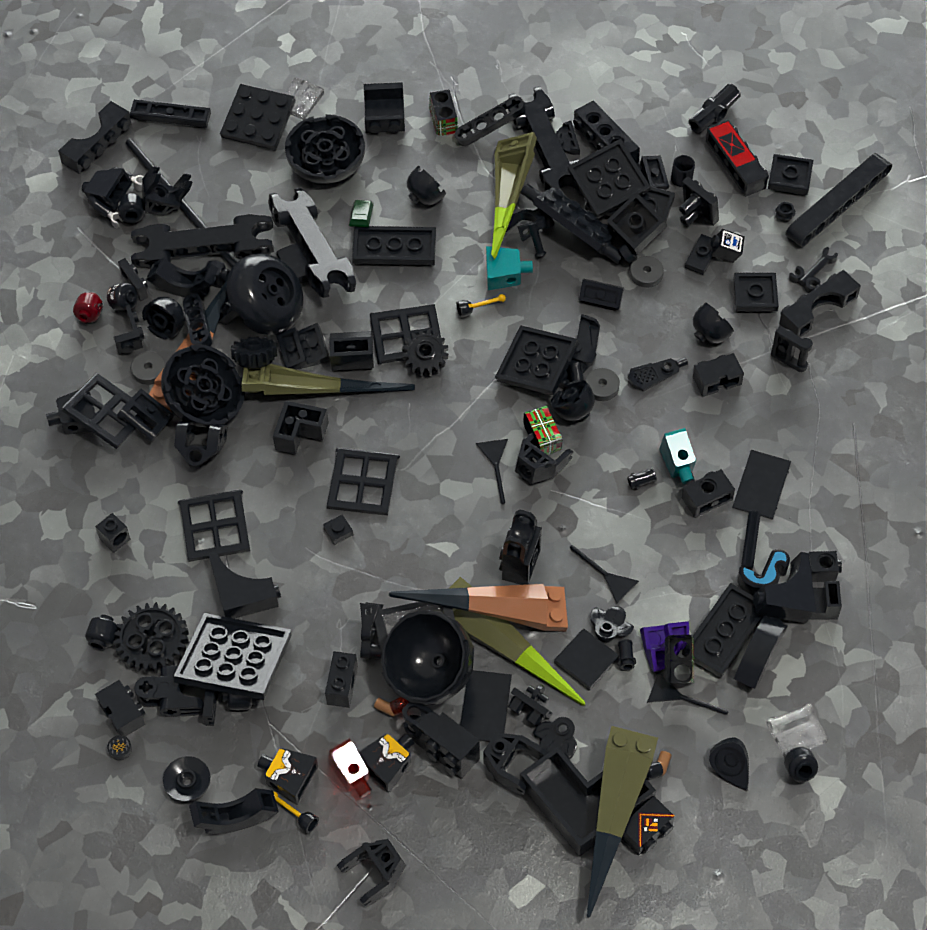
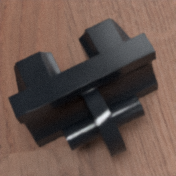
M531 685L528 686L526 691L532 694L531 698L514 687L511 691V694L514 696L508 706L510 709L520 715L526 704L533 709L526 719L536 726L545 717L548 719L553 713L537 703L539 700L547 703L549 697L543 694L545 691L543 685H539L536 689Z

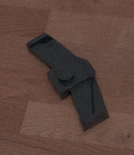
M581 314L577 336L579 345L570 364L582 363V371L584 373L593 365L596 359L600 324L597 319ZM569 367L559 384V387L567 389L565 385L571 383Z

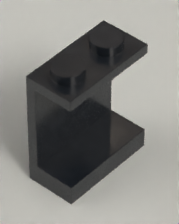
M403 82L364 84L366 133L405 131Z

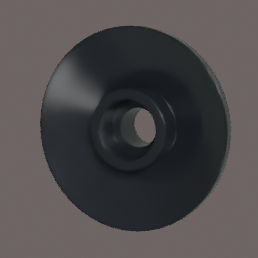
M192 756L180 757L167 766L163 774V786L166 793L171 798L181 802H190L200 798L207 791L211 781L207 765L199 758ZM186 780H192L191 784L184 785Z

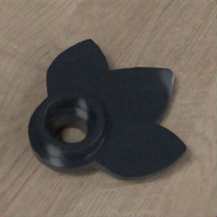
M613 606L607 611L595 607L591 612L590 621L595 626L596 637L602 642H611L616 636L626 637L634 629L632 624L625 622L626 612L622 607Z
M559 717L554 722H542L533 732L536 737L542 739L540 746L548 752L559 747L569 760L572 759L576 752L577 742L573 737L575 725L567 717ZM563 724L566 725L567 730L565 732H560L559 726Z

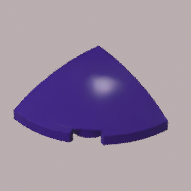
M689 621L667 623L665 625L643 627L640 629L643 647L652 672L665 669V638L669 635H689ZM684 641L678 642L674 647L675 654L678 655L687 643Z

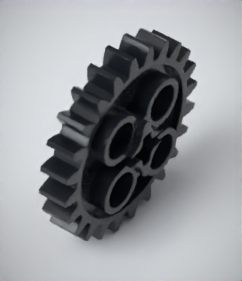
M155 602L153 608H150L149 604L146 603L145 609L136 606V613L129 610V618L121 617L124 624H117L119 632L114 634L117 639L114 641V645L117 648V655L120 656L122 663L127 662L129 669L135 665L136 672L144 668L145 673L148 674L150 668H153L154 672L158 673V667H165L168 663L175 665L174 658L182 659L180 652L186 651L184 644L189 643L187 637L189 631L186 628V621L182 620L181 613L176 614L175 608H171L168 611L167 605L164 604L160 609L157 602ZM144 623H150L146 627H141ZM164 630H171L169 633H162ZM136 642H141V644L136 647L132 646ZM156 649H162L159 653H153Z

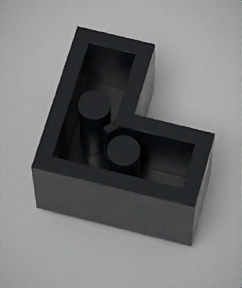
M285 401L273 434L275 450L296 454L302 436L323 441L329 423L327 409Z

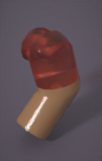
M399 697L391 702L378 698L374 708L390 716H396L402 713V709L409 701L403 697Z

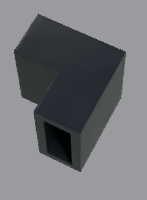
M825 581L823 588H813L816 613L809 620H838L842 608L839 581Z

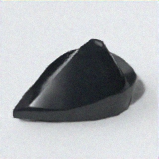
M736 737L721 740L710 750L709 762L711 767L729 782L748 790L749 757L744 743Z

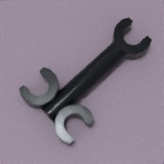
M829 247L824 248L822 258L806 273L802 267L797 266L795 273L798 275L790 273L789 280L805 286V291L810 293L814 288L811 285L816 286L821 283L814 276L827 263H835L838 253L829 256L827 255Z

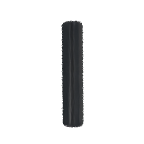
M754 510L749 511L741 563V567L753 570L761 516L759 511Z

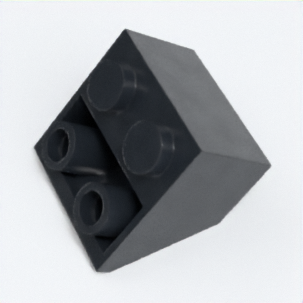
M372 331L330 333L329 346L332 371L374 368Z

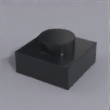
M343 514L323 524L324 530L334 545L354 535Z

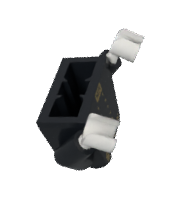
M119 167L97 171L90 182L82 184V192L87 196L88 203L105 218L109 217L114 228H119V224L115 220L119 219L121 222L123 220L119 217L118 212L112 213L111 211L117 209L119 199L127 193L132 183H134L136 191H142V178L144 177L142 175L133 177L132 173Z

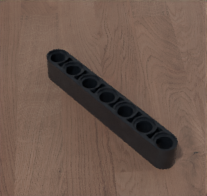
M872 154L788 227L785 235L799 246H806L885 178L890 172L892 164L879 154Z

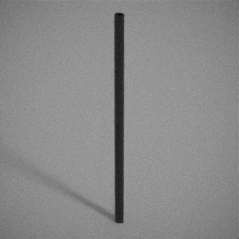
M132 139L126 141L125 144L149 171L154 164ZM161 174L159 183L172 186ZM182 199L180 208L197 228H207L198 215ZM230 253L220 254L231 268L237 263Z

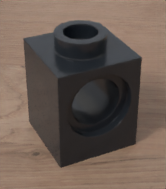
M113 513L95 526L99 539L113 553L131 540L127 526Z
M837 551L809 552L812 582L836 581L838 573L842 572L841 559H837ZM821 565H826L829 568H823Z

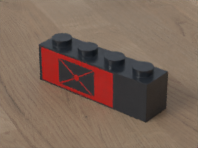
M729 120L707 128L706 142L746 197L766 189L769 174L760 165L757 156L750 151L747 142L742 140L737 128L732 126Z

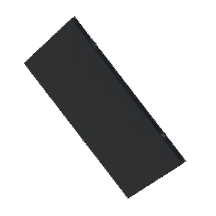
M751 450L732 508L748 513L751 510L759 511L762 517L773 520L775 511L778 509L777 505L787 473H789L791 461Z
M473 670L465 689L461 724L459 725L480 741L490 742L495 733L505 732L512 674Z

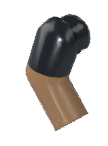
M661 751L658 761L651 764L647 777L654 779L665 775L672 755L669 752Z

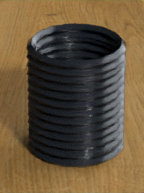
M680 155L674 159L671 172V181L674 185L683 187L682 181L687 176L693 179L695 169L693 158L687 155Z

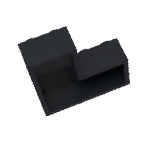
M556 747L521 772L520 780L527 785V794L580 857L595 846L603 771L590 781H587L562 750ZM645 779L631 816L656 795V789L647 779Z

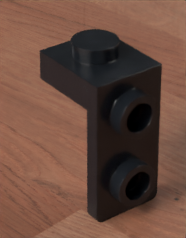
M125 305L133 331L114 336L119 355L143 348L141 340L145 339L142 328H137L136 323H139L136 310L131 311L130 305Z

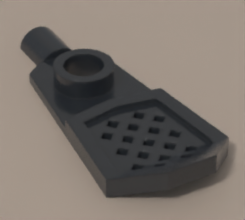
M684 357L677 361L670 358L656 363H648L631 368L627 378L633 387L644 392L678 373L680 367L688 365V361ZM669 365L671 368L666 369L664 366Z

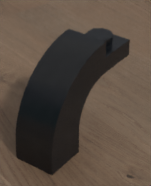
M163 257L153 263L146 280L172 295L187 297L190 294H198L201 298L207 295L210 287L214 284L218 268L210 264L199 271H187L175 266Z
M763 617L743 655L734 677L735 680L754 689L757 687L788 625L778 618Z
M255 788L245 796L227 803L215 804L194 801L189 805L194 827L205 829L206 834H224L246 829L268 820L279 812L273 790Z

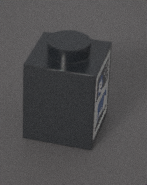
M722 229L711 239V255L734 263L743 253L745 236Z

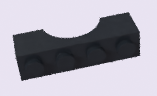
M110 101L98 113L101 128L95 135L86 139L71 138L58 150L62 164L78 174L87 169L98 156L103 154L104 150L113 144L124 131L130 128L132 123L129 111Z
M845 270L838 274L835 273L822 285H816L807 295L800 296L794 304L784 307L780 313L779 324L801 337L812 330L814 321L812 311L815 308L827 304L844 308L858 298L861 285Z

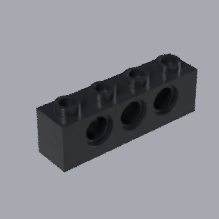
M594 100L574 110L573 124L575 128L580 130L585 135L587 141L592 142L597 150L621 139L636 163L639 162L640 147Z

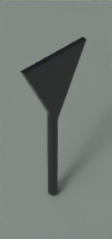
M508 439L476 443L495 467L501 504H505L499 463Z
M574 545L570 546L571 550L604 575L616 603L639 582L638 580L607 573Z
M659 672L647 703L685 700L726 715L729 713L728 710L682 695Z

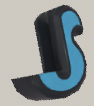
M782 549L772 550L761 575L740 567L737 579L740 588L754 596L764 584H778L780 574L785 576L790 563L789 554Z

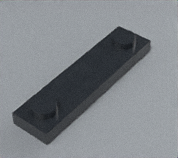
M134 99L130 110L131 119L206 128L211 115V109L206 107Z

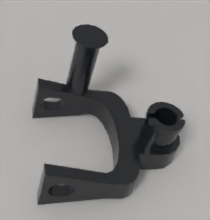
M540 208L535 210L524 209L512 214L506 232L522 220L532 221L531 223L517 226L521 241L524 242L529 237H532L536 251L535 257L544 256L546 251L543 249L538 230L554 226L553 218ZM525 229H528V232L526 234H523V231Z
M360 603L362 623L360 658L370 659L371 657L382 659L380 644L373 643L376 635L374 619L380 605L377 603ZM400 618L384 621L385 625L395 626Z

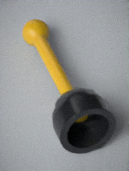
M500 294L497 298L475 304L468 300L456 302L457 312L460 318L471 315L473 308L498 301L504 302L506 297Z
M274 792L275 800L298 817L299 827L303 831L310 833L315 829L319 822L318 816L311 812L301 814L279 798L277 792Z

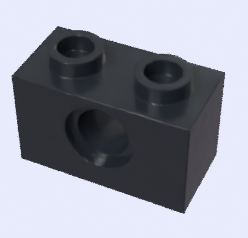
M720 469L716 472H708L701 479L691 480L683 486L682 499L696 518L732 501L735 488L723 470Z
M333 651L325 690L327 705L350 708L358 668L356 654Z

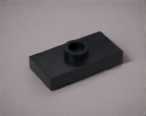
M703 234L700 235L684 268L704 275L714 257L711 255V237Z

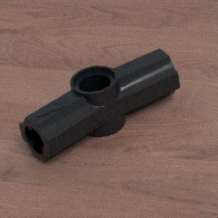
M727 84L714 98L709 97L702 105V108L689 118L688 124L691 130L695 133H701L714 121L720 122L726 116L728 108L741 97V92L733 84Z

